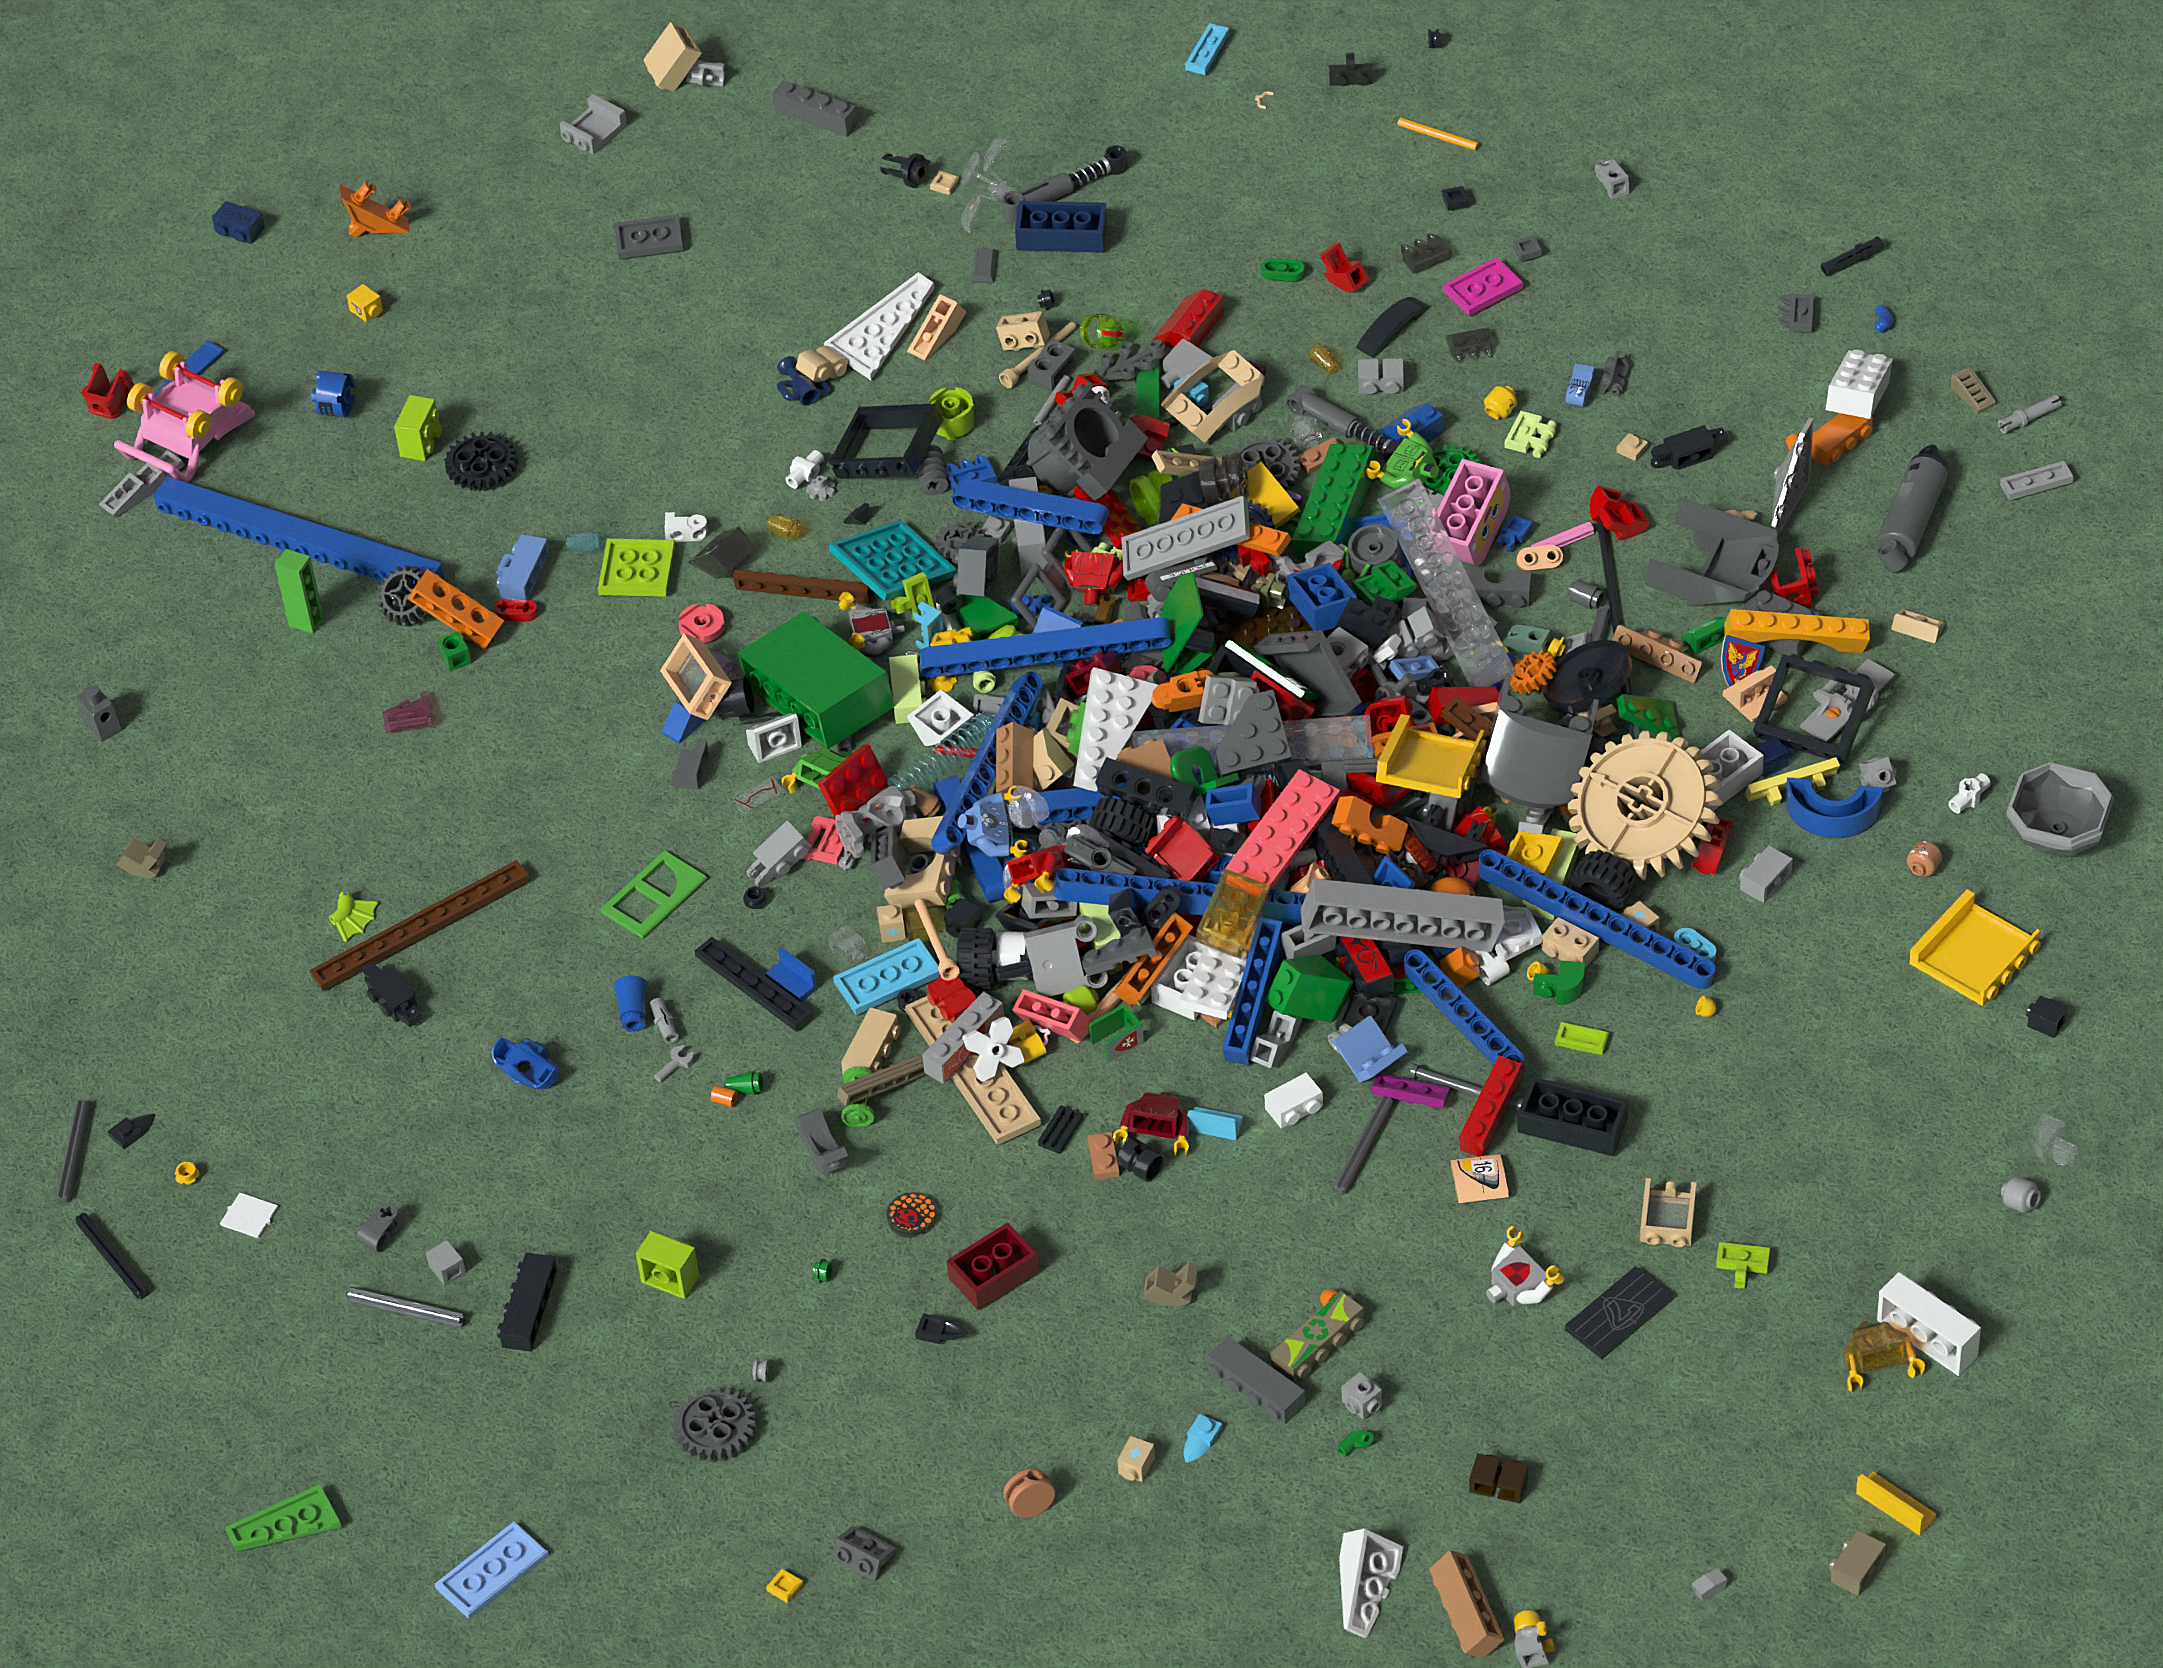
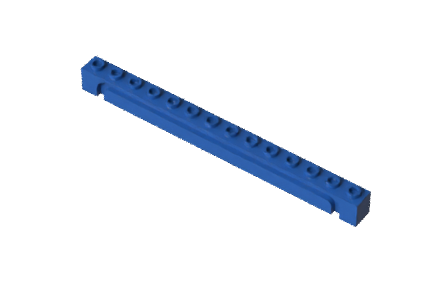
M166 477L153 495L157 510L162 513H170L183 520H192L202 526H211L221 532H230L240 538H248L260 544L271 545L281 551L288 549L305 554L319 563L334 565L338 569L350 570L357 575L372 577L379 582H383L382 577H390L389 570L396 573L397 566L404 569L405 565H410L411 567L418 566L420 570L423 569L425 571L428 569L432 573L438 574L441 579H444L442 563L170 477ZM413 580V584L416 586L418 580Z

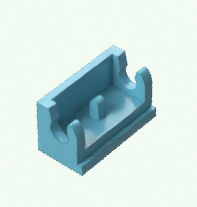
M921 602L918 605V608L921 610V616L913 612V618L922 624L921 630L923 632L921 636L923 637L924 644L917 640L916 645L918 648L923 649L931 647L930 644L934 634L944 632L942 612Z

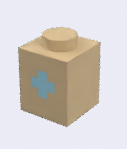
M1640 901L1623 911L1622 916L1655 933L1659 932L1660 917Z
M901 903L877 907L882 943L905 940Z
M1130 1436L1117 1460L1119 1474L1127 1480L1135 1479L1143 1482L1155 1459L1154 1444Z

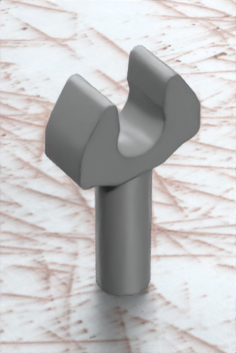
M685 1045L674 1047L670 1051L672 1060L654 1075V1078L661 1082L678 1067L689 1068L694 1062V1052L688 1053L685 1057H680L686 1052Z

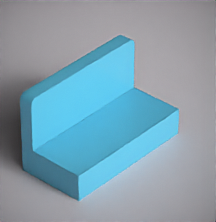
M1194 1107V1110H1189L1187 1114L1190 1118L1189 1131L1237 1140L1243 1122V1116L1200 1107Z

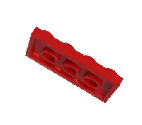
M1081 486L1075 487L1072 493L1078 500L1098 503L1108 509L1109 516L1102 531L1116 549L1122 550V537L1142 531L1138 521L1127 511V507L1119 501L1112 489H1109L1107 493L1094 501Z

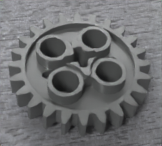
M1267 435L1261 441L1258 436H1256L1255 442L1247 439L1248 445L1245 446L1240 443V450L1233 449L1234 456H1229V463L1227 464L1233 473L1232 478H1230L1231 483L1260 462V453L1263 454L1265 467L1285 491L1289 490L1288 486H1295L1294 480H1299L1298 473L1301 472L1297 450H1292V444L1286 445L1284 439L1278 443L1276 436L1271 441L1268 440Z
M720 1386L716 1388L715 1392H712L707 1387L705 1394L697 1390V1397L694 1398L688 1395L689 1403L681 1401V1409L675 1410L676 1417L673 1418V1432L676 1437V1443L681 1444L682 1451L688 1450L690 1457L697 1453L700 1461L704 1456H708L709 1462H712L714 1456H717L719 1461H722L725 1454L732 1458V1451L735 1450L741 1453V1445L748 1447V1439L754 1438L753 1430H756L755 1412H753V1406L748 1404L747 1397L740 1398L739 1391L731 1395L729 1387L725 1392H721Z

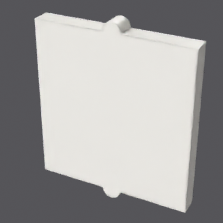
M239 1193L233 1204L228 1206V1211L220 1225L259 1238L265 1227L271 1224L270 1220L278 1209V1205Z

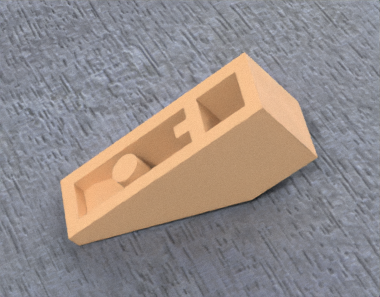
M940 294L907 352L926 361L957 330L967 311L957 302Z

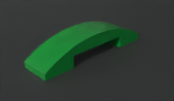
M1154 359L1155 366L1152 369L1137 370V415H1147L1160 419V359Z

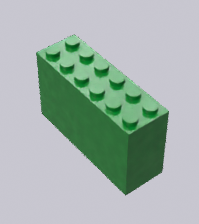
M805 611L737 652L743 675L748 677L752 692L782 715L796 714L799 728L827 749L894 708L892 698L894 694L889 686V674L886 669L880 668L870 657L864 656L856 647L849 645L843 637L837 636L828 626L825 627L816 617L810 616Z

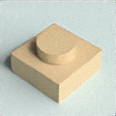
M1629 433L1617 446V453L1636 461L1648 448V442Z

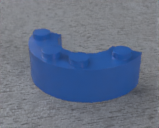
M1787 777L1786 807L1789 815L1801 828L1815 835L1842 838L1858 834L1869 828L1881 812L1883 788L1859 785L1856 793L1851 797L1832 801L1816 794L1812 788L1811 780Z

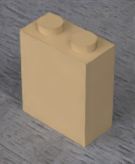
M670 22L643 61L648 68V72L654 78L657 87L662 90L675 91L702 53L687 27Z

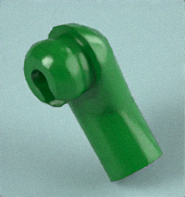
M1352 1431L1336 1447V1451L1345 1457L1353 1448L1369 1447L1374 1442V1435L1370 1431Z

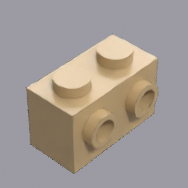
M1043 311L1002 316L996 326L1003 350L1012 349L1017 351L1026 347L1039 348L1045 345L1050 335Z
M1558 917L1542 935V951L1550 957H1556L1563 961L1586 963L1587 967L1599 953V938Z

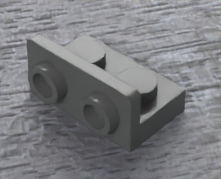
M853 1525L836 1538L832 1559L875 1581L878 1579L880 1567L895 1557L896 1547Z

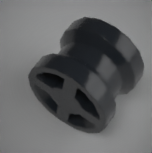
M944 586L934 594V600L940 605V610L943 614L955 613L962 606V600L956 595V590L953 586Z

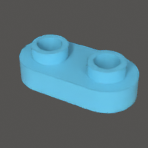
M1681 928L1674 934L1675 943L1701 956L1706 955L1703 957L1713 963L1715 962L1716 947L1710 941L1691 928Z

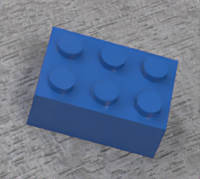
M1330 562L1287 575L1289 599L1314 631L1322 630V632L1335 628L1350 596L1357 599L1356 595Z

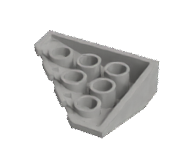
M1810 417L1781 467L1778 466L1774 473L1776 483L1771 528L1777 531V537L1810 483L1814 421Z

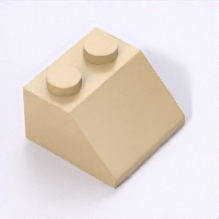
M1045 728L1033 737V793L1043 791L1074 765Z

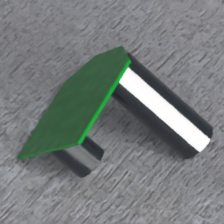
M1194 572L1180 576L1165 599L1160 617L1167 618L1170 621L1171 644L1168 647L1160 648L1165 673L1169 672L1183 648L1205 654L1211 650L1214 642L1213 631L1197 627L1204 615L1202 605L1252 618L1259 605V593L1255 590L1194 574Z

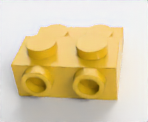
M1518 831L1515 839L1510 843V849L1506 857L1548 878L1564 845V841L1559 836Z

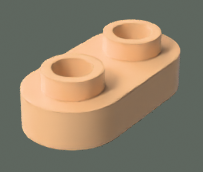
M1555 545L1528 547L1518 553L1516 563L1523 571L1554 569L1562 562L1563 553ZM1550 552L1554 553L1555 559H1548L1547 554ZM1530 555L1533 561L1528 563L1524 557Z

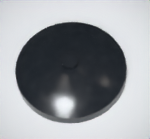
M1598 640L1578 646L1556 662V672L1551 673L1553 678L1547 679V685L1542 686L1543 695L1548 704L1559 712L1577 713L1589 710L1594 699L1599 700L1598 705H1600L1623 687L1632 670V659L1622 644L1612 640Z

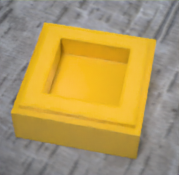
M782 1568L766 1588L769 1593L789 1603L804 1584L803 1580Z

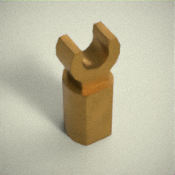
M1103 594L1099 596V605L1094 617L1095 625L1109 624L1113 609L1116 607V596H1112L1110 601H1104Z

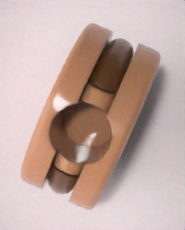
M1032 1468L1014 1475L1007 1482L1003 1495L1014 1515L1020 1518H1031L1041 1514L1052 1504L1055 1498V1489L1045 1472Z

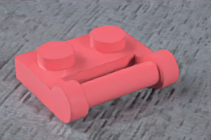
M816 816L812 821V829L806 841L814 847L820 832L824 829L826 831L818 848H812L802 859H814L838 865L844 852V846L838 835L836 822L834 819Z

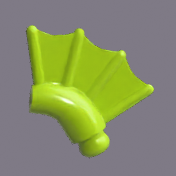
M344 891L339 894L337 910L329 916V919L333 925L337 926L344 942H347L356 934L364 933L365 926L372 920H375L374 910L378 902L354 900L349 891H347V895H344Z

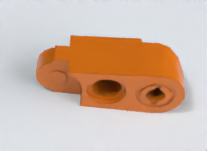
M1202 670L1172 677L1170 682L1157 685L1153 690L1152 703L1158 708L1170 709L1169 712L1201 707L1206 675H1214V673L1209 670Z

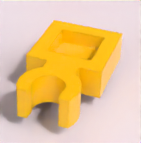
M970 627L959 631L953 629L935 633L930 646L970 642V637H973Z

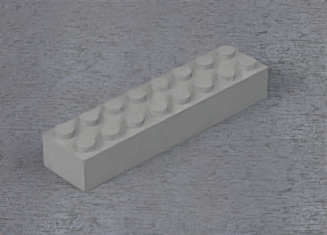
M1314 878L1301 907L1303 932L1456 949L1462 946L1467 950L1484 952L1492 951L1505 923L1502 899Z

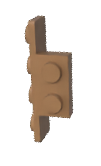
M1620 624L1617 626L1612 641L1622 644L1630 655L1691 683L1697 680L1703 665L1701 660L1687 654L1689 648L1683 646L1684 643L1675 638H1665L1660 631L1655 629H1647L1639 633Z

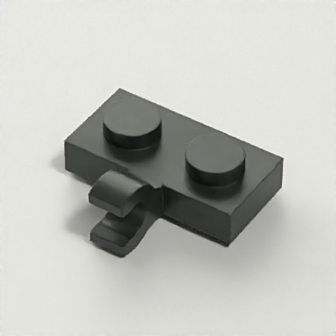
M1346 53V64L1329 65L1330 86L1372 84V63L1355 64L1354 53Z

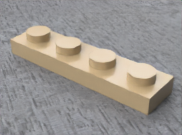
M1156 450L1151 456L1156 464V468L1162 474L1185 476L1202 469H1208L1207 479L1229 481L1233 476L1225 458Z

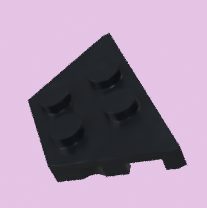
M1208 469L1196 471L1161 485L1159 524L1170 521L1182 503L1206 509Z

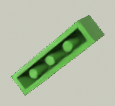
M285 549L281 557H278L275 562V570L288 624L290 627L314 633L324 616L311 558L308 555Z

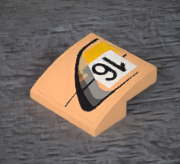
M1500 1154L1451 1160V1170L1459 1203L1509 1197Z

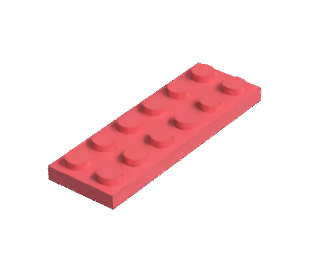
M1299 769L1223 870L1222 878L1264 899L1339 798L1340 790Z

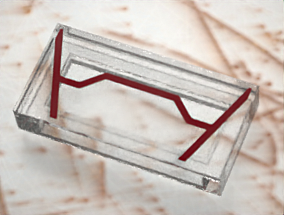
M771 776L733 798V804L748 818L786 796L785 790Z

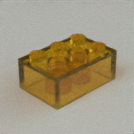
M1225 868L1197 928L1195 942L1241 959L1258 922V918L1268 900L1270 886Z

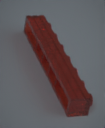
M1398 812L1392 815L1393 817L1405 822ZM1408 826L1402 844L1422 868L1424 874L1435 868L1437 864Z

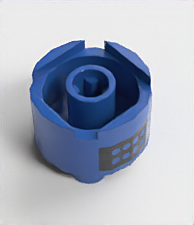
M318 371L317 387L312 390L311 394L312 402H316V414L337 417L349 416L355 396L351 394V387L355 388L352 374Z

